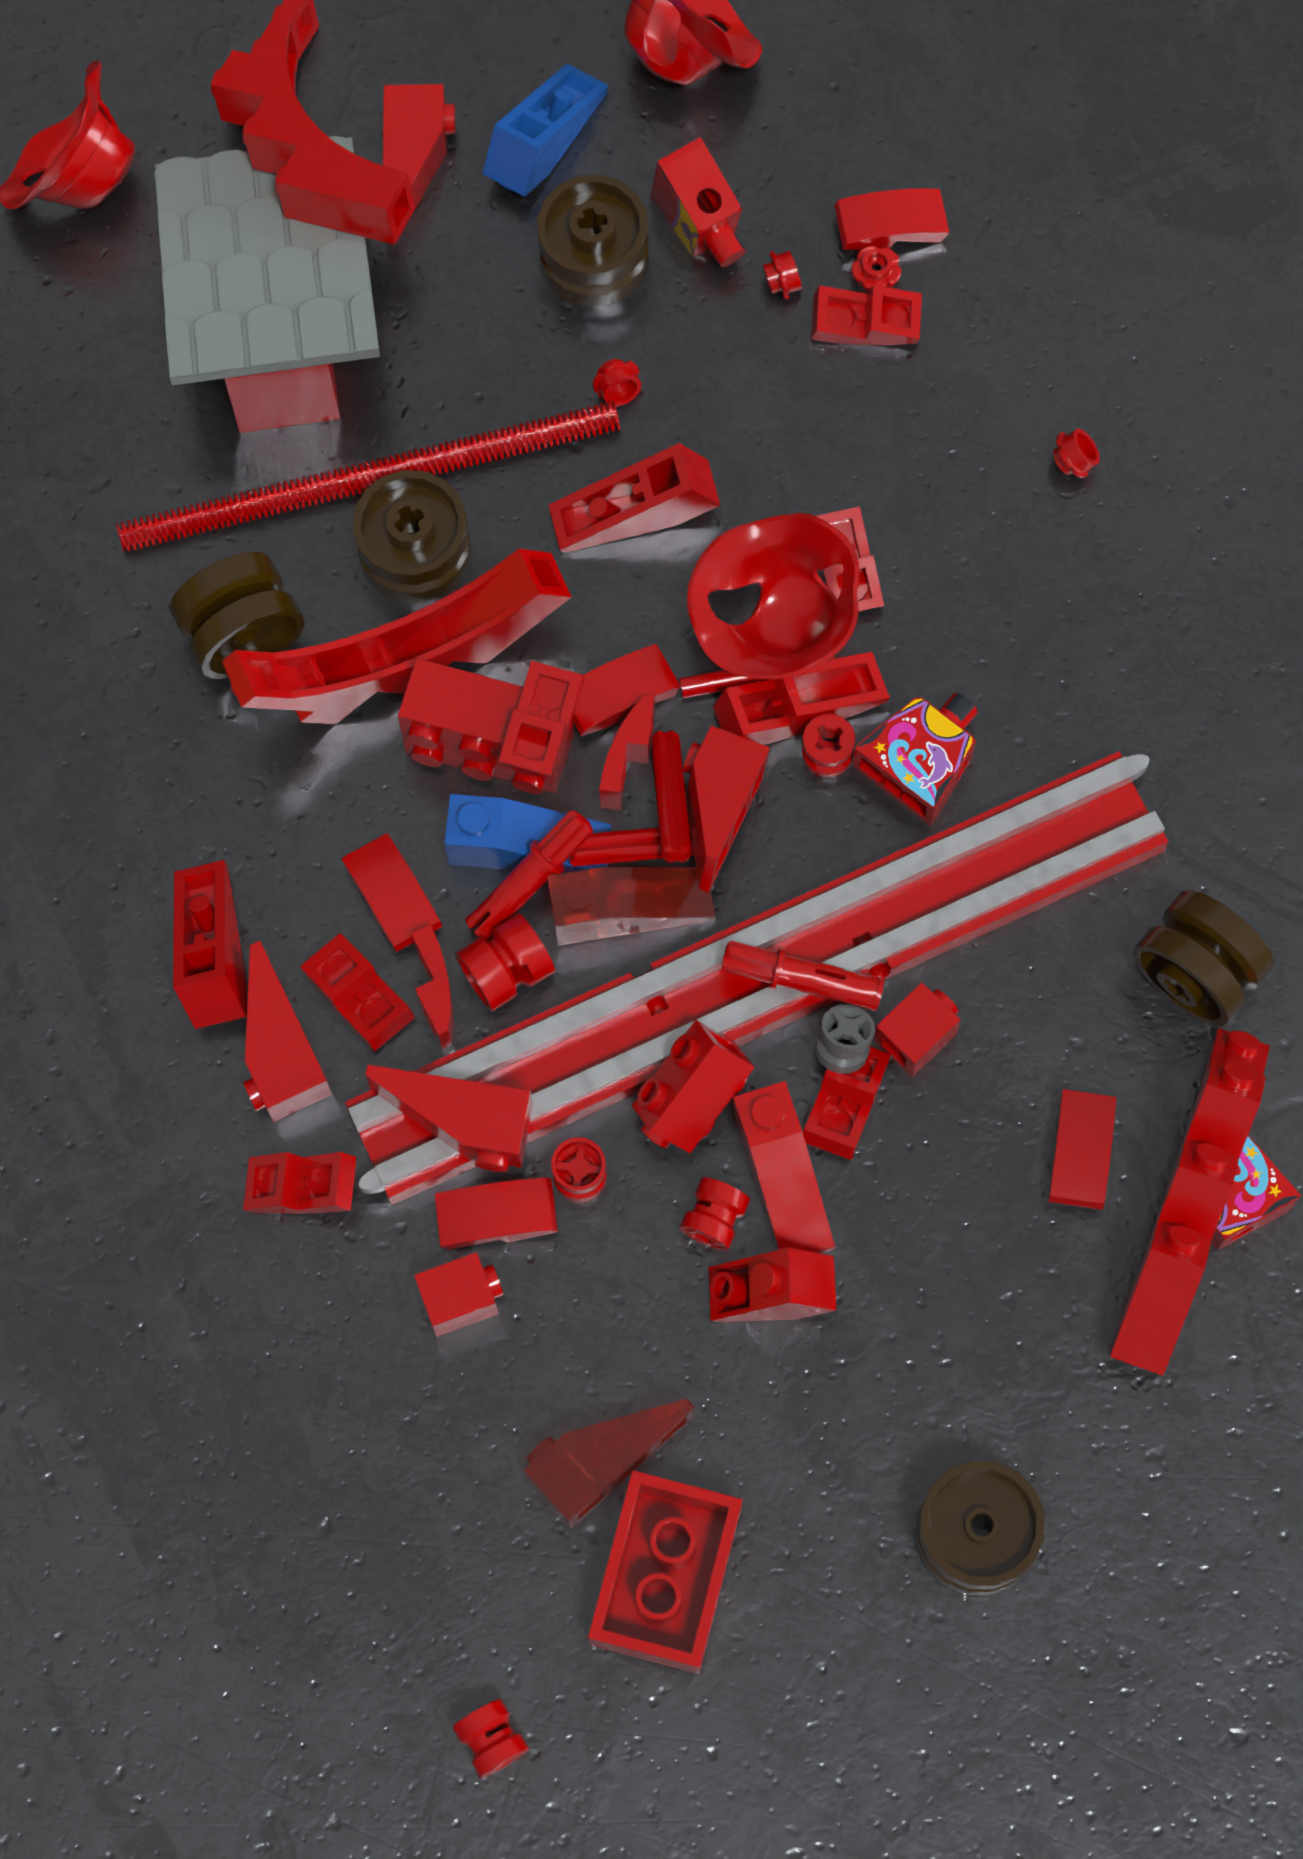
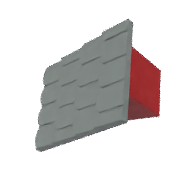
M330 136L334 142L354 153L352 137ZM227 150L211 157L196 159L192 157H176L160 164H155L169 377L172 386L225 379L240 433L340 419L333 363L380 357L365 237L285 218L279 195L275 191V178L277 174L253 169L248 151Z

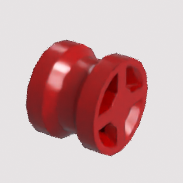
M822 714L813 718L808 723L803 733L802 760L807 769L815 775L826 778L836 777L850 767L855 747V732L851 724L843 717L834 714ZM824 736L825 738L837 739L834 742L825 741L822 737Z

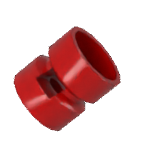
M519 913L493 929V939L490 941L479 937L455 952V957L464 975L480 1000L491 1012L517 997V986L523 984L531 988L556 972L554 964L540 938L528 921Z

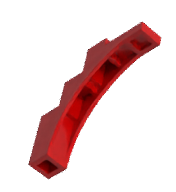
M284 0L282 4H278L274 9L272 20L261 38H257L254 41L251 53L232 50L222 68L217 69L211 82V93L215 98L221 121L244 126L242 134L243 143L247 146L253 169L277 174L275 178V191L279 195L285 218L395 245L415 210L408 173L374 163L350 152L321 131L306 114L295 95V78L299 58L317 31L319 22L313 0Z
M517 549L471 583L425 608L398 620L347 638L295 650L273 653L235 650L222 663L230 679L231 689L238 698L242 708L294 710L302 723L337 724L376 692L405 693L416 658L445 666L453 661L487 664L572 596L551 552Z
M1221 1028L1217 1030L1180 1153L1140 1269L1118 1325L1110 1357L1162 1376L1165 1373L1204 1273L1211 1241L1234 1183L1240 1154L1261 1103L1266 1077L1263 1075L1270 1045L1261 1043L1255 1036L1247 1032H1230Z

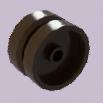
M603 175L577 176L559 184L544 199L537 216L541 272L550 289L567 302L584 307L609 306L629 297L642 283L649 265L647 211L638 194L622 181Z
M402 470L381 477L364 491L354 509L352 530L365 578L380 594L397 602L419 604L441 598L456 587L469 567L471 540L468 531L467 515L461 497L448 482L426 471Z
M243 552L223 558L203 568L189 578L173 595L169 604L171 616L182 636L192 640L190 648L204 676L213 679L229 678L222 661L235 650L271 653L286 651L300 637L305 626L303 615L292 595L282 591L284 587L282 578L270 556L261 552Z
M1194 890L1181 891L1164 912L1162 919L1165 926L1151 927L1134 947L1132 954L1136 965L1146 979L1173 1004L1199 1021L1213 1026H1225L1245 1000L1242 990H1255L1272 970L1275 964L1274 958L1262 937L1243 918L1226 905Z
M969 1461L948 1469L930 1487L916 1520V1545L925 1567L942 1585L964 1595L989 1596L1012 1587L1035 1562L1045 1539V1511L1036 1489L1018 1471L996 1461ZM975 1518L985 1520V1530L991 1533L986 1536L975 1534L971 1528Z

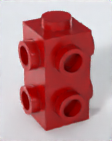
M695 1020L687 1032L674 1042L669 1056L654 1076L642 1085L637 1099L631 1105L644 1122L641 1128L642 1132L650 1140L663 1148H668L672 1143L691 1153L701 1138L707 1136L712 1130L716 1118L732 1097L743 1089L748 1076L755 1068L735 1042Z

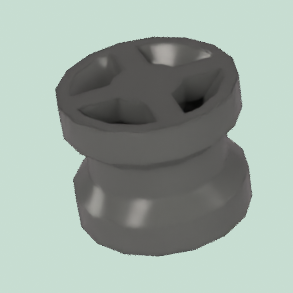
M842 1004L830 1008L824 1014L820 1025V1033L815 1044V1055L824 1067L836 1073L849 1074L858 1071L865 1065L870 1051L869 1046L875 1034V1025L870 1015L859 1007Z

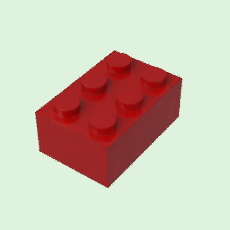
M416 658L398 713L405 752L410 754L414 761L429 767H440L442 763L461 768V771L467 776L478 780L489 781L492 777L511 781L515 788L530 794H541L543 790L557 793L574 738L573 721H571L562 751L552 777L499 762L513 709L517 710L523 686Z
M632 1470L588 1635L590 1646L700 1675L742 1510L743 1499Z

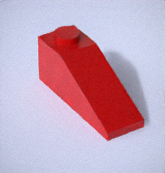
M444 84L384 85L383 166L408 173L415 209L447 154V134H456L455 104H446Z
M678 443L549 504V509L560 551L567 553L677 526L720 506L708 459Z
M712 725L702 745L693 742L683 766V772L690 774L686 800L698 885L700 890L708 893L763 781L770 751L769 746Z
M225 860L174 872L173 988L195 1029L247 1017L246 974L229 871Z
M259 940L250 945L245 1063L252 1078L243 1081V1085L255 1110L258 1111L266 1107L272 1121L275 1122L331 1096L332 1093Z
M367 1064L365 1076L370 1090L467 1159L475 1160V1166L494 1172H506L508 1165L522 1168L533 1108L531 1090Z
M786 1081L733 1097L732 1114L777 1249L794 1248L815 1253L834 1250L835 1244Z

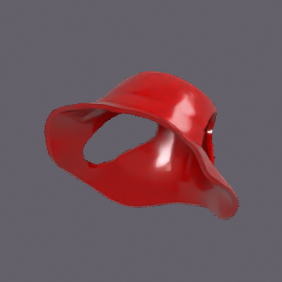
M631 0L624 23V36L645 68L660 79L683 86L690 85L723 63L746 69L754 65L761 56L762 45L760 41L748 30L728 0ZM706 17L715 18L724 24L728 31L724 32L717 24Z
M99 60L93 61L86 68V78L84 81L85 95L73 113L64 120L38 132L22 150L16 167L7 181L0 186V202L5 208L10 210L17 209L37 198L47 202L54 201L57 204L77 209H90L101 203L124 180L134 158L135 145L132 140L121 133L110 114V110L101 100L102 67ZM45 171L32 187H27L23 184L30 175Z
M807 513L769 517L734 527L722 533L707 547L698 559L688 585V613L697 640L703 651L722 669L735 675L755 679L776 680L797 676L824 663L846 645L857 624L859 611L857 599L859 563L852 544L841 531L828 522ZM839 564L843 566L842 590L838 599L818 576L817 570H826L831 566ZM753 583H758L761 587V595L755 610L742 624L732 625L723 622L716 617L710 608L708 601L710 592L733 590Z

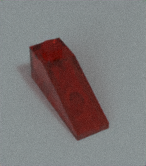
M599 867L547 876L558 946L715 921L711 890L708 893L699 889L696 867Z
M688 1399L567 1432L556 1442L550 1436L535 1447L527 1456L526 1460L531 1465L524 1470L526 1480L572 1529L631 1475L632 1470H637L695 1417V1406Z

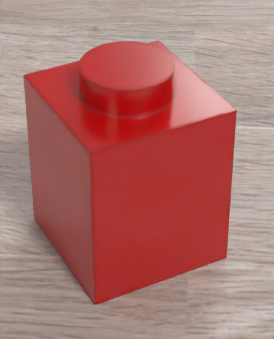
M921 982L876 1026L873 1041L883 1051L891 1054V1058L910 1077H913L957 1035L961 1021L956 1015L959 1010L944 992L939 989L932 992Z
M477 1252L414 1275L436 1337L498 1315L494 1299L504 1294L493 1264L482 1267Z

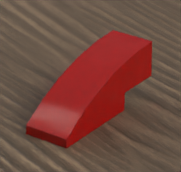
M867 652L827 660L797 676L776 680L769 679L725 688L713 708L722 730L766 745L803 734L808 723L813 718L822 714H834L847 719L886 703L890 696L873 653Z

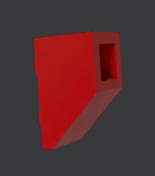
M784 1248L708 1267L710 1320L713 1322L796 1320L837 1311L834 1256L794 1248Z

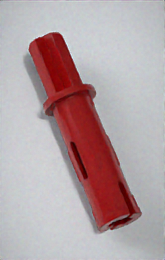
M572 810L540 842L534 840L529 845L531 851L465 918L468 927L474 928L477 926L478 928L474 933L478 937L488 941L493 939V929L513 917L554 873L560 875L565 870L563 863L592 834L593 828L590 822L579 812Z
M735 941L728 942L725 947L721 962L722 970L770 983L769 989L771 990L781 986L821 998L859 1006L875 1012L879 1006L884 988V978L868 976L845 970L844 968L798 958L794 955L786 954V949L781 947L778 953Z

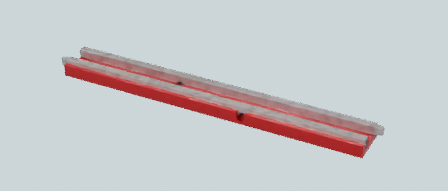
M1120 751L652 962L650 963V970L643 975L633 978L630 972L412 1072L531 1090L533 1108L527 1144L638 1093L642 1085L654 1076L669 1056L674 1042L687 1032L695 1020L735 1042L739 1047L837 1002L781 986L771 990L769 989L770 983L725 972L722 970L721 962L725 947L730 941L777 953L781 947L786 949V954L794 955L798 958L844 968L845 970L868 976L888 979L1165 852L1169 842L1164 834L1165 828L1156 811L1148 812L1132 783L1133 780L1139 778L1146 771L1149 757L1143 754L1122 757ZM372 1090L345 1102L374 1166L359 1181L360 1190L365 1194H374L385 1190L391 1205H394L477 1167L475 1166V1160L467 1159Z

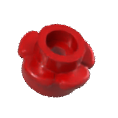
M876 246L865 247L858 252L857 261L852 263L851 271L853 278L857 281L859 287L869 293L873 285L892 288L901 276V268L898 266L899 258L893 250L887 247L882 249ZM880 265L881 270L875 271L872 269V266Z
M790 250L777 255L774 251H771L769 253L771 262L762 265L771 294L781 291L783 298L787 300L789 299V293L802 289L799 273Z
M612 359L600 366L597 375L594 377L592 383L594 392H598L599 398L609 402L611 406L612 400H614L616 406L629 403L641 390V381L637 376L639 368L632 361L624 363L622 360Z
M1079 428L1067 435L1064 432L1057 435L1056 445L1058 447L1053 450L1057 466L1066 475L1074 474L1078 478L1087 477L1091 468L1100 461L1099 451L1093 439L1084 430Z

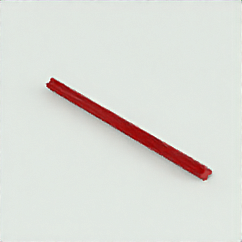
M612 400V406L609 402H605V406L602 403L599 404V407L593 405V409L587 406V411L585 408H581V413L575 409V415L572 411H568V415L563 412L562 417L560 414H556V419L551 415L550 421L547 417H544V423L540 418L537 419L538 424L535 420H531V424L526 421L525 426L519 423V428L514 424L513 430L510 426H507V432L504 428H500L501 434L498 429H494V434L492 431H488V436L485 432H482V438L479 434H476V440L473 435H470V441L467 437H463V442L458 438L457 444L454 440H451V446L449 442L445 441V447L442 443H438L439 449L435 444L432 445V449L430 446H426V451L421 447L420 454L417 449H414V455L410 450L407 451L408 456L405 452H401V457L399 454H395V459L392 455H389V462L384 456L383 463L379 458H376L377 464L374 460H370V465L367 461H364V467L361 463H358V470L352 464V470L349 466H345L346 472L342 467L339 468V473L336 469H333V476L328 470L327 477L324 472H320L321 478L318 474H314L313 480L312 476L308 475L307 482V479L303 476L302 483L299 478H295L296 485L293 480H289L290 486H288L286 481H283V488L280 483H277V490L271 484V491L268 486H264L265 492L259 487L258 494L255 489H252V496L247 490L245 491L246 497L242 492H239L240 498L234 493L233 500L230 495H227V502L222 496L220 497L221 503L217 498H214L215 505H213L211 500H208L207 507V504L202 501V508L199 503H195L196 510L190 504V511H188L186 506H183L182 513L178 507L177 514L173 509H170L171 516L165 510V517H163L161 512H158L157 519L153 513L152 520H150L148 515H145L146 522H144L142 517H139V524L133 518V525L130 520H126L127 527L123 521L120 522L121 528H119L117 523L116 527L124 552L125 547L128 551H131L132 546L136 550L138 544L140 548H143L144 542L148 547L150 546V540L153 545L156 544L157 540L159 544L162 543L163 538L165 542H168L169 536L173 541L175 540V534L178 539L181 538V533H183L184 538L187 537L188 531L190 536H193L194 529L196 534L200 533V528L205 533L206 526L209 531H212L213 525L216 530L219 528V523L222 528L225 527V522L228 527L231 526V520L234 525H237L238 519L240 523L244 522V517L247 522L250 521V516L253 521L256 520V514L261 519L262 512L265 517H268L269 511L272 516L275 515V509L278 514L281 513V508L286 513L287 506L290 511H293L294 505L298 510L300 503L305 508L306 501L309 507L312 506V500L315 505H318V498L321 503H324L325 497L330 502L332 495L335 501L337 500V493L340 499L343 498V492L346 497H349V490L355 496L356 489L361 494L362 487L365 491L368 486L370 487L381 477L402 470L426 471L428 473L431 470L432 474L436 475V469H438L439 474H442V467H444L445 472L448 473V466L454 471L455 464L458 470L461 469V463L464 468H467V461L470 467L473 466V460H475L476 465H479V458H481L484 464L486 456L488 461L491 462L492 455L495 461L498 460V454H500L501 459H504V452H506L509 458L511 450L513 455L516 456V449H518L521 455L523 447L526 453H528L529 446L532 452L535 451V444L538 450H541V443H543L544 448H547V441H549L551 447H553V440L559 445V438L565 444V437L568 438L569 442H572V435L575 441H577L578 434H580L581 439H584V432H586L589 438L590 431L596 436V429H598L600 435H602V428L605 429L606 433L609 432L608 426L611 427L612 432L615 431V425H617L618 430H621L614 400Z

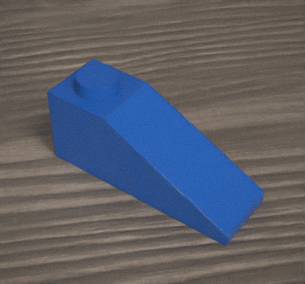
M568 63L494 125L482 174L500 183L505 189L517 192L525 197L549 176L607 94L609 85Z
M450 794L445 835L448 864L513 870L531 851L529 845L534 840L540 842L567 813L505 798ZM587 819L593 828L592 833L611 832V824ZM569 859L563 863L565 870L561 874L607 877L608 864L575 867L570 864Z

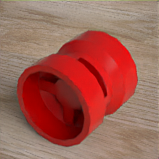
M577 1137L562 1142L555 1149L551 1159L553 1182L558 1193L566 1200L575 1203L589 1202L598 1197L604 1190L607 1181L605 1155L601 1148L590 1139Z
M702 1177L695 1190L697 1203L693 1210L685 1212L679 1225V1230L701 1244L717 1250L728 1251L735 1237L733 1230L735 1220L745 1215L751 1199L745 1193L727 1183L713 1178Z
M501 1698L475 1710L452 1727L460 1743L470 1747L474 1755L472 1765L480 1779L501 1770L530 1750L522 1735L513 1732L508 1724L510 1714Z

